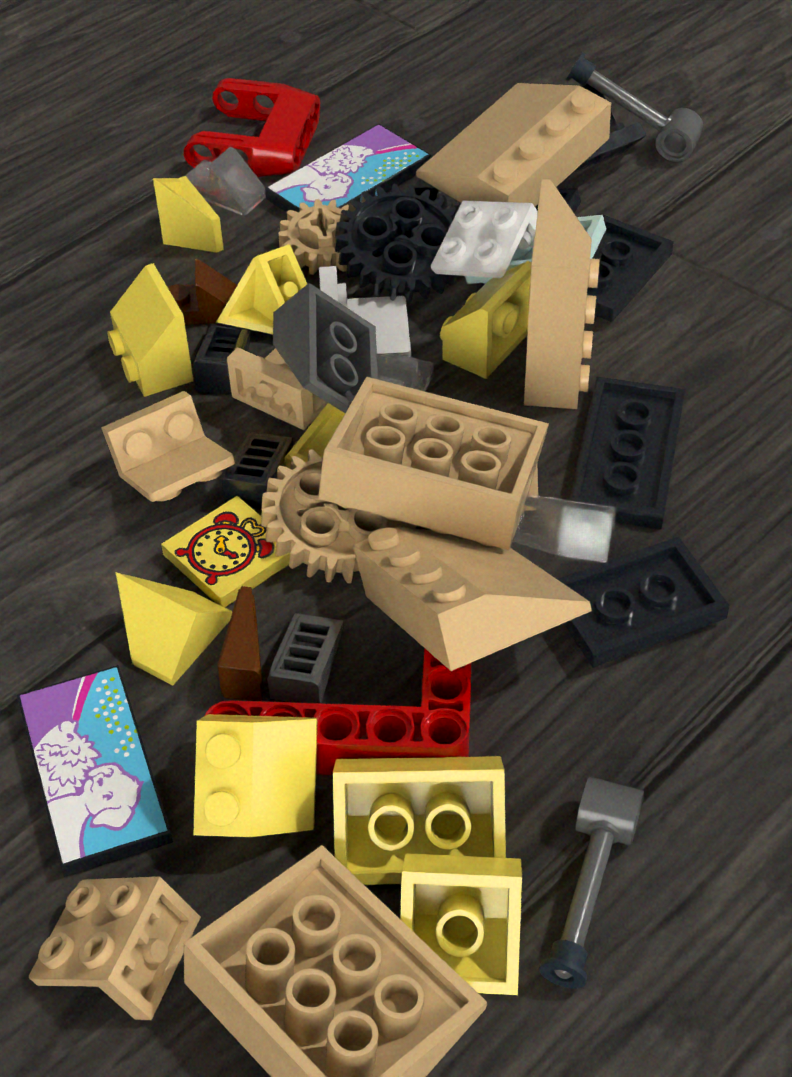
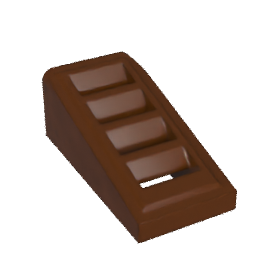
M241 586V589L238 590L217 665L221 694H223L224 698L248 701L262 700L263 684L258 626L252 587Z

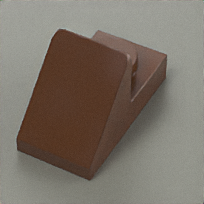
M195 259V284H175L167 287L183 313L185 325L218 323L217 320L236 289L237 284L201 260Z

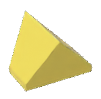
M186 176L180 178H153L163 244L216 253L224 250L220 217Z
M290 244L258 255L252 259L219 316L218 323L273 335V312L307 285Z
M116 572L132 665L173 686L229 623L232 611L193 591Z

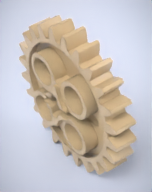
M311 449L308 453L307 462H304L297 456H293L291 469L280 465L277 470V479H268L267 493H263L261 526L266 527V541L276 542L275 555L277 557L291 553L290 568L293 569L305 563L308 565L307 577H312L320 569L325 571L326 582H331L335 573L338 572L343 574L347 583H351L353 572H360L353 544L368 539V536L378 529L396 527L415 529L416 525L403 521H392L377 514L354 508H344L336 503L318 499L323 457L320 458Z

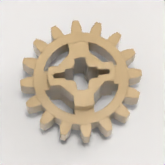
M315 199L313 207H308V205L302 202L299 204L300 212L288 210L287 220L280 221V232H278L279 248L290 244L300 268L305 265L309 266V274L314 275L319 267L336 266L343 272L347 271V265H339L338 263L340 253L335 252L336 224L340 222L341 211L348 210L349 205L347 204L340 209L336 207V200H331L327 206L322 205L320 199Z

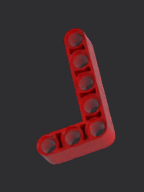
M424 648L421 707L230 700L213 705L205 713V716L216 714L317 718L316 774L333 775L336 759L469 757L472 662L450 671Z

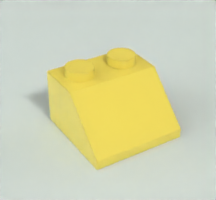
M526 261L506 271L502 278L490 279L477 293H472L469 296L465 305L454 316H450L445 320L440 332V338L443 340L444 361L487 379L528 335L532 262Z
M154 263L146 265L110 311L113 330L107 332L114 355L123 356L121 362L129 383L136 381L144 397L193 382L183 313Z
M208 714L197 720L194 835L257 837L314 830L317 718Z
M406 853L402 869L400 920L477 993L518 995L522 892L521 859Z

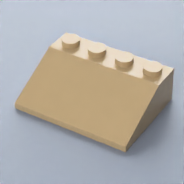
M517 83L416 171V175L421 180L460 203L462 201L532 203L535 207L539 204L542 179H551L557 187L609 139L611 102L577 85Z
M551 179L541 180L532 254L524 405L577 409L579 391L588 392L590 365H581V359H591L593 331H584V324H594L596 296L587 295L588 287L597 288L600 259H590L592 239Z
M366 377L324 450L318 499L336 503L344 508H354L377 514L392 521H403L429 528L437 533H447L470 539L485 546H496L509 550L521 518L549 423Z
M402 527L378 529L372 532L368 539L353 544L366 597L450 671L592 611L590 601L512 548L507 550L496 546H485L477 541L447 533L441 534L432 530Z
M322 845L183 943L184 983L271 1077H426L483 1013L487 1006V1001Z

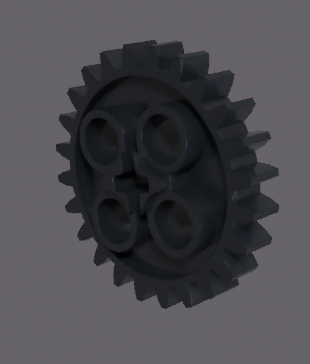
M397 184L392 185L391 193H386L383 188L376 186L374 197L363 191L361 192L360 202L351 199L348 210L341 211L340 222L336 224L335 252L340 253L338 263L339 265H348V278L360 275V288L366 287L370 283L375 285V296H378L385 289L389 291L390 300L392 301L396 299L398 292L404 293L408 302H412L414 292H419L425 300L429 299L431 288L442 294L445 283L454 285L457 275L435 274L431 269V264L454 220L457 209L455 207L443 209V197L435 201L429 200L430 190H425L420 196L415 195L413 185L407 188L406 193L400 192Z

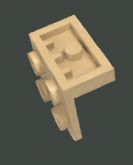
M236 348L227 357L232 397L302 430H305L328 404V402L302 387L276 348L266 358L256 356L240 348Z
M185 391L101 427L119 476L151 502L173 499L181 493V489L198 481L213 480L223 473V469L235 464L232 453L204 435L192 397Z
M160 876L82 880L69 894L66 900V907L50 937L42 944L38 959L29 974V979L37 986L99 987L135 1020H152L184 953L183 943L192 937L201 917Z

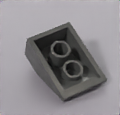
M310 283L273 312V345L302 387L346 413L365 378L378 379L376 326Z

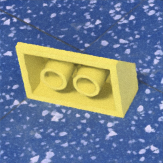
M501 756L336 759L333 769L335 858L362 884H401L406 853L506 858L505 781Z

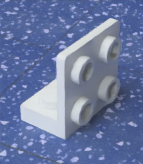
M462 201L431 264V269L435 274L502 278L517 248H533L538 211L532 203Z
M336 266L319 267L320 290L376 326L377 360L407 359L411 357L406 298L404 296H397L394 301L390 300V297L347 299L346 283L337 284Z

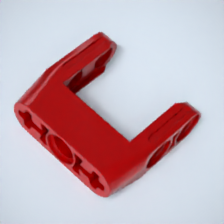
M234 78L221 80L212 95L213 103L219 111L228 117L266 121L259 137L201 131L192 135L183 153L187 163L201 171L252 177L290 174L299 169L319 122V96L281 83ZM228 91L233 93L238 98V103L230 104L222 98L221 92ZM264 95L269 97L273 101L274 106L271 108L261 106L257 102L256 96ZM194 145H204L211 151L212 156L204 157L199 155L195 151ZM230 150H242L246 153L249 160L239 161L231 155Z

